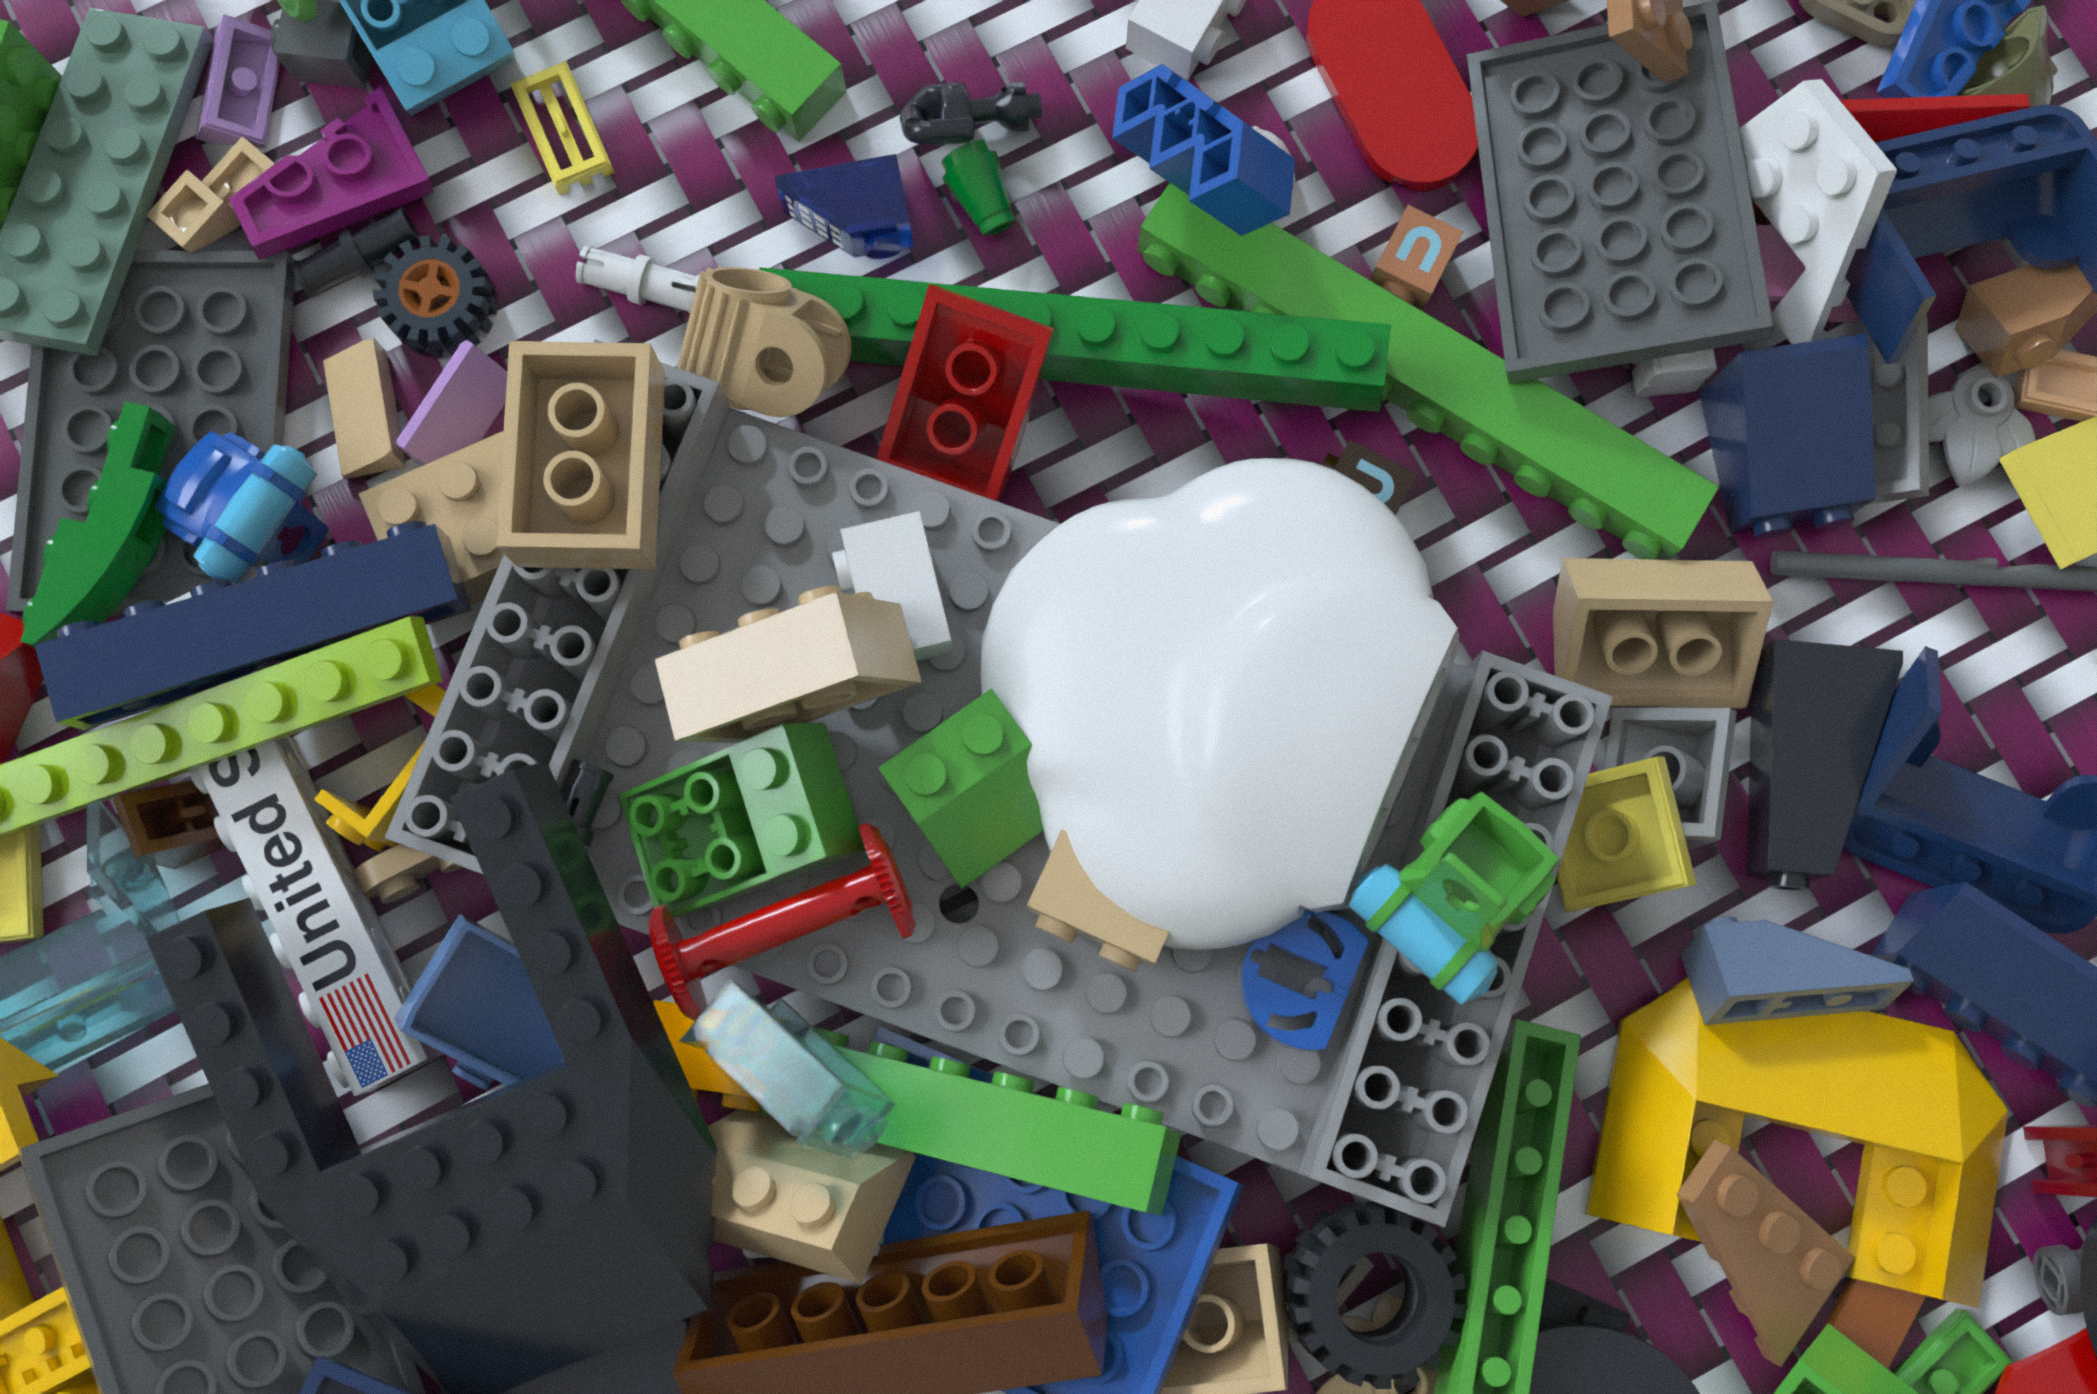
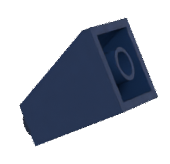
M1866 333L1740 352L1699 393L1730 534L1753 531L1756 539L1771 538L1791 532L1794 529L1793 524L1814 521L1815 528L1818 530L1835 528L1853 522L1855 520L1854 513L1875 499L1870 356Z

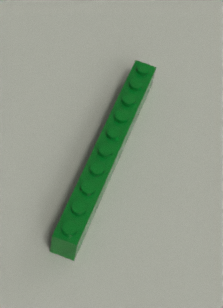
M759 268V270L782 276L791 282L792 288L814 295L829 303L840 314L848 328L851 339L850 361L904 366L928 286L933 284L1054 328L1041 373V380L1380 412L1391 324Z

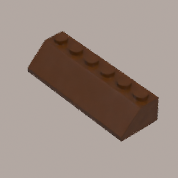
M1087 1210L880 1245L878 1255L873 1256L861 1284L785 1261L714 1272L713 1304L709 1309L692 1315L672 1375L682 1394H979L1101 1376L1108 1321L1094 1220L1091 1212Z

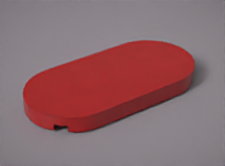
M1313 0L1306 30L1308 51L1370 169L1378 177L1389 183L1395 181L1399 184L1407 185L1406 189L1416 191L1438 189L1457 179L1464 172L1478 147L1473 100L1421 0Z

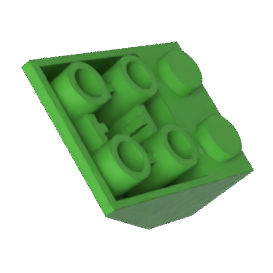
M825 723L780 724L618 794L653 908L660 905L666 906L674 919L813 873L866 852L859 825Z

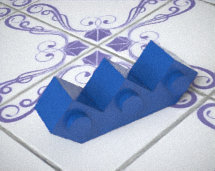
M1164 64L1158 65L1119 87L1112 139L1148 162L1150 170L1188 194L1191 203L1240 236L1290 215L1295 158Z

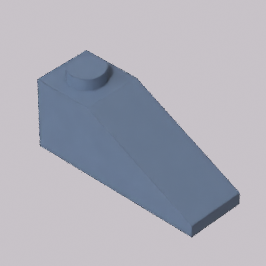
M1720 917L1710 920L1699 928V932L1680 954L1704 1025L1884 1010L1914 982L1908 968L1768 920L1738 922V919L1735 917Z

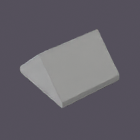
M1612 708L1604 770L1657 756L1665 757L1687 848L1692 850L1721 840L1737 711L1731 708Z

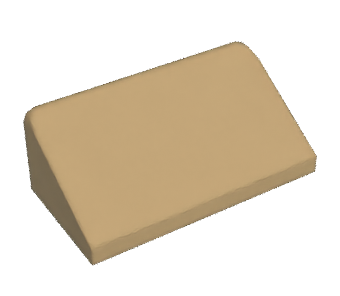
M373 338L363 340L324 360V370L342 477L349 479L406 467L404 451L396 444V440L401 433L387 351Z

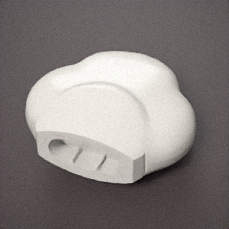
M1284 458L1248 459L1215 468L1165 496L1125 499L1094 506L1069 518L1040 540L1011 570L993 603L982 637L981 692L983 695L992 688L1033 745L1027 759L1028 775L1038 800L1042 828L1050 853L1061 829L1066 831L1079 863L1100 892L1135 918L1169 931L1163 946L1194 950L1221 949L1242 945L1271 935L1302 917L1304 910L1318 913L1350 908L1348 905L1356 888L1355 883L1367 872L1390 821L1436 709L1460 641L1457 626L1440 603L1434 600L1425 562L1412 537L1397 516L1381 500L1364 486L1340 472L1314 462Z

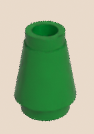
M984 140L967 143L953 150L942 159L941 164L946 172L942 180L974 224L979 227L984 238L999 234L1016 223L997 152L989 151Z

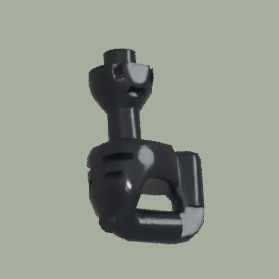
M1024 81L1006 85L994 97L978 99L969 98L965 83L933 84L923 87L903 107L899 119L903 135L910 142L932 145L969 143L975 138V124L998 122L1001 126L1011 131H1029V119L1042 117L1040 93L1026 94Z

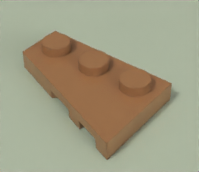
M1714 1139L1676 1195L1709 1257L1719 1262L1733 1289L1729 1291V1294L1738 1311L1748 1316L1758 1335L1754 1338V1341L1762 1356L1782 1367L1855 1257L1736 1150Z

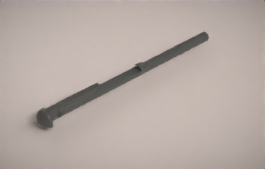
M1773 551L1770 558V572L1772 575L2097 592V567L2067 566L2061 570L2058 565L2048 564L1997 567L1998 560L1991 557L1970 561L1794 551Z

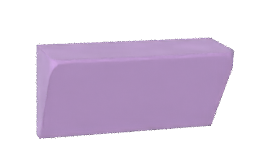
M223 14L215 31L195 139L208 143L235 145L243 136L256 148H264L280 67V60L272 50L270 29Z
M465 340L460 344L396 440V444L415 463L423 466L481 441L505 405L507 371L473 343Z

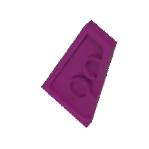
M381 86L364 98L366 106L348 120L343 122L336 118L320 130L323 138L299 156L286 155L228 198L258 260L434 193L430 179Z

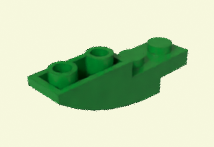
M124 402L119 420L112 424L108 432V455L100 480H97L92 485L88 494L87 508L89 514L86 523L61 517L55 535L47 541L43 551L44 570L36 595L29 600L24 609L22 619L24 632L20 642L35 648L36 644L59 638L57 630L66 625L90 620L99 621L101 625L134 587L155 554L167 529L163 525L164 516L155 509V506L167 483V480L161 477V473L176 426L150 406Z

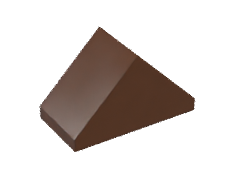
M193 780L120 794L113 800L137 861L175 870L226 847L221 841L214 825V818L219 816V813L209 793H202Z

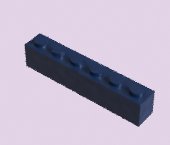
M424 521L406 522L390 528L386 532L388 538L365 545H362L361 541L356 540L336 543L321 551L323 558L299 565L293 560L270 563L256 570L257 578L234 585L228 580L212 581L191 589V598L168 605L162 600L138 603L124 610L125 618L100 625L99 621L90 620L61 627L57 630L59 638L35 645L55 720L60 724L86 730L172 703L408 616L423 617L425 625L472 611L450 537L436 524L427 526Z

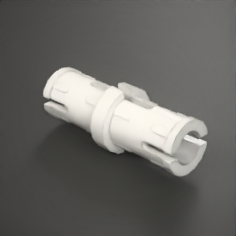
M585 245L582 248L579 256L587 259V264L577 261V283L625 294L627 299L630 300L629 302L644 305L646 301H651L688 311V313L691 312L699 275L695 276L655 265V260L652 257L641 254L636 259L595 249V247Z

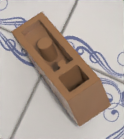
M2030 264L1969 285L1955 330L1996 378L2021 369H2034L2053 359L2097 313V294L2077 264L2053 269L2041 268Z

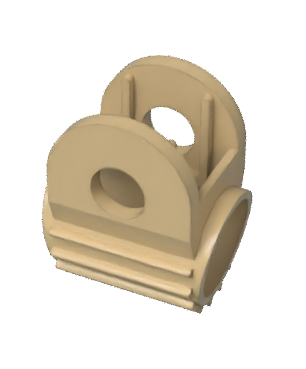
M719 266L716 269L707 267L706 272L700 271L677 368L719 382L730 408L752 410L771 417H789L799 414L810 407L823 391L829 389L842 377L851 357V339L843 318L829 303L814 295L792 288L791 282L784 277L750 268Z

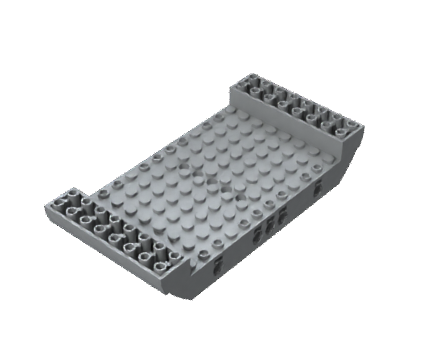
M594 339V342H593V343H605V342H602V341H599V340H597V339ZM660 362L665 370L655 569L517 567L503 555L385 835V839L483 874L450 797L511 769L546 761L560 792H562L572 768L571 763L573 759L584 761L614 775L612 782L607 787L590 829L591 832L596 834L591 847H584L618 924L649 935L648 920L654 908L618 794L736 744L675 741L655 659L680 650L679 640L689 635L705 631H719L720 634H724L739 628L738 618L745 614L769 608L779 609V612H783L799 606L798 596L806 591L831 585L840 587L832 556L833 552L845 550L840 529L920 511L951 636L952 653L916 661L922 681L919 684L807 722L825 723L858 825L868 823L878 827L881 835L888 842L913 904L916 927L912 936L903 939L887 903L880 906L867 908L853 917L732 966L1058 1086L1097 1096L1099 1101L1122 1109L1123 1103H1129L1163 1112L1162 1124L1445 1227L1553 886L1546 897L1535 908L1532 915L1518 926L1507 923L1496 936V940L1489 950L1499 960L1496 968L1498 972L1483 996H1477L1472 1001L1468 1000L1462 1005H1459L1442 989L1438 991L1429 983L1430 979L1380 934L1371 932L1365 926L1366 922L1351 908L1330 911V913L1336 914L1354 924L1367 937L1369 942L1326 1049L1311 1051L1293 1049L1272 1040L1257 1027L1249 1016L1240 990V970L1244 955L1252 941L1227 948L1205 950L1163 946L1153 968L1140 962L1136 973L1099 957L1098 953L1102 944L1079 934L1076 935L1073 944H1070L1035 928L1039 916L1029 912L1027 904L1050 856L1044 832L967 886L976 893L979 900L978 911L971 920L961 924L948 921L940 911V901L948 889L959 886V884L888 786L878 767L982 695L980 679L982 637L993 603L1011 570L1040 540L1059 526L1060 523L729 407L719 382ZM855 589L843 591L841 593L854 594ZM1486 651L1478 654L1467 666L1453 662L1409 776L1367 872L1376 866L1381 867L1386 863L1401 871L1407 864L1413 863L1424 851L1420 839L1430 824L1434 823L1443 811L1460 798L1469 800L1472 796L1483 792L1523 822L1559 857L1558 863L1552 872L1556 879L1613 696ZM866 851L813 873L674 920L678 928H680L684 939L699 936L713 927L840 876L853 874L863 867L870 865L871 862ZM1310 918L1307 927L1323 937L1333 952L1334 958L1337 959L1341 948L1328 929ZM1270 946L1265 954L1255 951L1250 954L1251 960L1261 965L1257 973L1261 977L1310 998H1313L1314 993L1318 990L1325 993L1331 991L1330 984L1321 979L1324 969ZM1308 1013L1291 1018L1271 1015L1267 1026L1286 1031L1310 1028L1314 1015L1313 1013Z

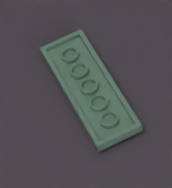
M89 8L0 233V339L93 356L98 355L148 220L146 214L152 209L213 44V40L204 26Z

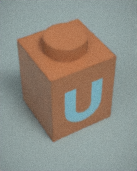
M1408 205L1381 255L1370 281L1423 312L1464 231Z

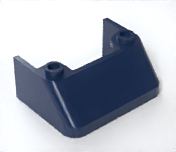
M2039 105L1876 143L1896 167L1897 172L1865 248L1856 249L1845 278L1850 283L1846 295L1887 365L1900 361L1937 296L1916 263V258L2007 237L2018 255L2034 266L2053 269L2077 264L2097 294V140L2076 113L2057 105Z
M1925 646L1894 690L1845 839V848L1860 858L1932 887L1966 881L2045 932L2066 934L2086 927L2097 916V775H2081L2068 779L2045 801L1932 756L1931 754L1938 746L1941 738L1938 717L1942 713L1938 651Z

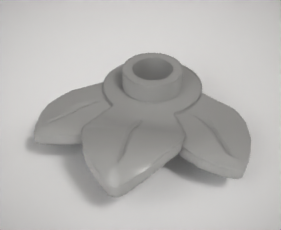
M1988 368L1970 370L1954 382L1951 391L1928 397L1929 442L1943 441L1947 465L1956 484L1960 487L1967 486L1989 474L2000 463L1999 458L2017 448L2036 441L2032 424L2014 408L2015 398L2010 383L2004 376L1996 378ZM1979 388L1988 395L1991 407H1987L1979 401Z

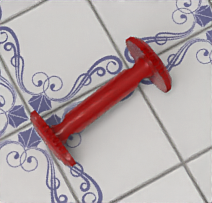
M868 823L858 826L871 862L870 865L863 867L853 874L840 876L713 927L699 936L684 939L680 928H678L674 917H672L671 912H669L666 906L660 905L655 907L648 920L649 935L664 982L681 1013L696 1022H701L708 1018V1006L700 978L713 970L729 967L853 917L867 908L887 903L902 938L905 939L912 936L916 927L913 904L891 848L881 835L879 828Z

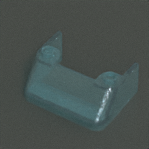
M100 800L87 805V873L90 875L91 896L101 909L0 956V1037L51 1071L176 1011L145 938L181 920L158 867L154 864L135 859L124 827Z

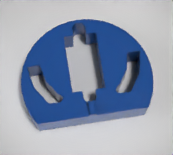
M1304 910L1302 917L1273 934L1253 940L1244 955L1240 970L1241 995L1245 1008L1253 1022L1264 1034L1284 1046L1308 1051L1326 1049L1369 940L1348 920L1330 912L1316 913L1309 910ZM1310 918L1328 929L1341 948L1337 959L1334 958L1333 952L1323 937L1307 927ZM1270 946L1324 969L1321 979L1330 984L1331 991L1325 993L1318 990L1314 993L1313 998H1310L1257 975L1261 965L1253 962L1250 954L1253 951L1265 954ZM1308 1013H1313L1314 1015L1310 1028L1286 1031L1267 1026L1271 1015L1282 1018L1302 1016Z

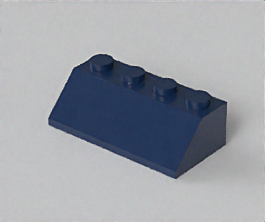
M1966 881L1909 893L1871 956L1910 969L1914 982L1905 990L1918 995L1927 993L1945 1005L1943 1013L1951 1021L1973 1032L1985 1031L2002 1043L1999 1050L2006 1057L2032 1070L2041 1068L2059 1080L2056 1088L2062 1094L2079 1104L2095 1108L2097 1105V967Z

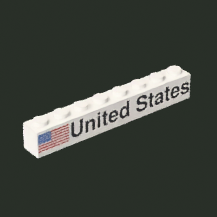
M188 592L166 604L191 598V594ZM291 736L189 771L188 773L197 788L204 794H210L219 813V816L214 818V825L221 841L231 852L237 851L246 869L247 874L242 877V883L248 898L251 899L253 905L258 910L262 911L265 909L275 930V933L270 936V941L277 958L285 968H293L304 990L299 994V1003L304 1015L313 1027L317 1029L322 1028L332 1051L328 1052L327 1060L338 1083L344 1088L350 1086L354 1096L375 1091L445 1055L400 1031L394 1019L413 988L370 899L363 895L354 875L355 868L338 833L326 824V821L330 818L326 808L314 800L318 792Z

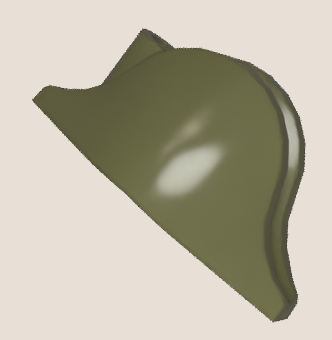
M2045 5L2027 9L2003 30L2006 34L1994 49L1984 53L1975 64L1977 67L1976 72L1957 96L2028 94L2029 108L2049 105L2054 87L2053 76L2057 73L2058 69L2048 53V14Z

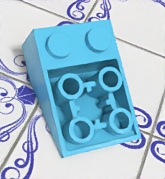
M339 0L410 116L421 112L516 60L512 46L485 0Z

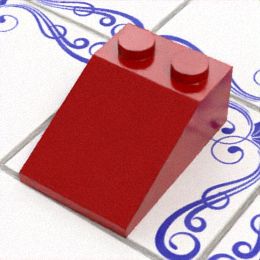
M930 284L925 295L876 459L998 502L1006 490L1026 430L1054 328Z

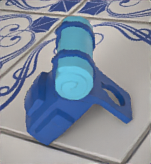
M210 431L178 463L155 506V509L164 516L163 525L182 538L189 545L198 548L193 556L199 562V567L208 576L215 580H228L235 583H240L252 566L256 567L260 560L269 564L285 560L296 561L297 565L306 563L329 531V527L306 510L301 504L307 496L305 491L317 476V473L312 468V464L305 458V454L292 447L275 444L265 453L261 448L250 444L242 437L231 432L221 436ZM303 525L304 536L300 545L290 554L282 555V541L277 539L280 532L285 526L291 530L296 526Z

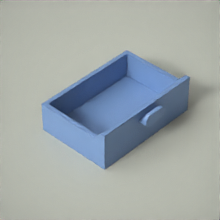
M459 914L394 1019L400 1031L458 1060L452 1072L485 1090H488L493 1079L509 1086L564 1062L563 1054L514 943Z

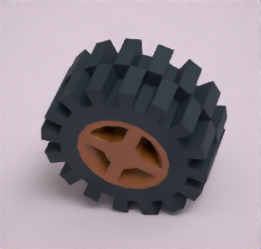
M430 235L420 236V249H415L408 240L399 245L405 253L401 259L398 260L391 252L384 258L383 261L391 270L389 273L377 270L374 280L382 290H373V298L380 307L377 312L381 319L403 344L406 343L412 351L421 355L423 350H425L431 358H442V349H447L453 356L460 346L459 344L465 340L473 343L475 346L481 343L475 334L479 328L489 333L493 323L487 315L488 313L497 315L498 304L492 297V295H497L494 284L488 277L489 275L478 259L463 244L457 247L451 238L441 236L439 245H437ZM441 298L448 299L437 306L436 309H433L435 302H438Z

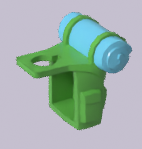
M1483 792L1472 796L1469 800L1461 798L1456 800L1443 811L1434 823L1430 824L1420 839L1424 851L1413 863L1407 864L1401 871L1386 863L1381 867L1376 866L1363 874L1355 883L1356 888L1348 905L1366 922L1365 926L1371 932L1380 934L1430 979L1429 983L1438 991L1442 989L1459 1005L1468 1000L1472 1001L1477 996H1483L1489 989L1498 972L1496 968L1499 960L1489 950L1490 947L1494 944L1496 936L1507 923L1518 926L1534 913L1535 908L1546 897L1556 881L1552 872L1559 860V857L1523 822Z

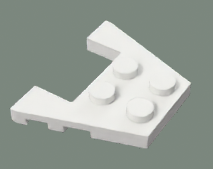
M1822 79L1802 81L1739 128L1751 198L1806 267L1803 274L1771 313L1773 321L1791 344L1828 339L1829 333L1823 329L1832 307L1841 306L1850 283L1845 278L1854 253L1856 249L1866 247L1897 172L1896 167Z

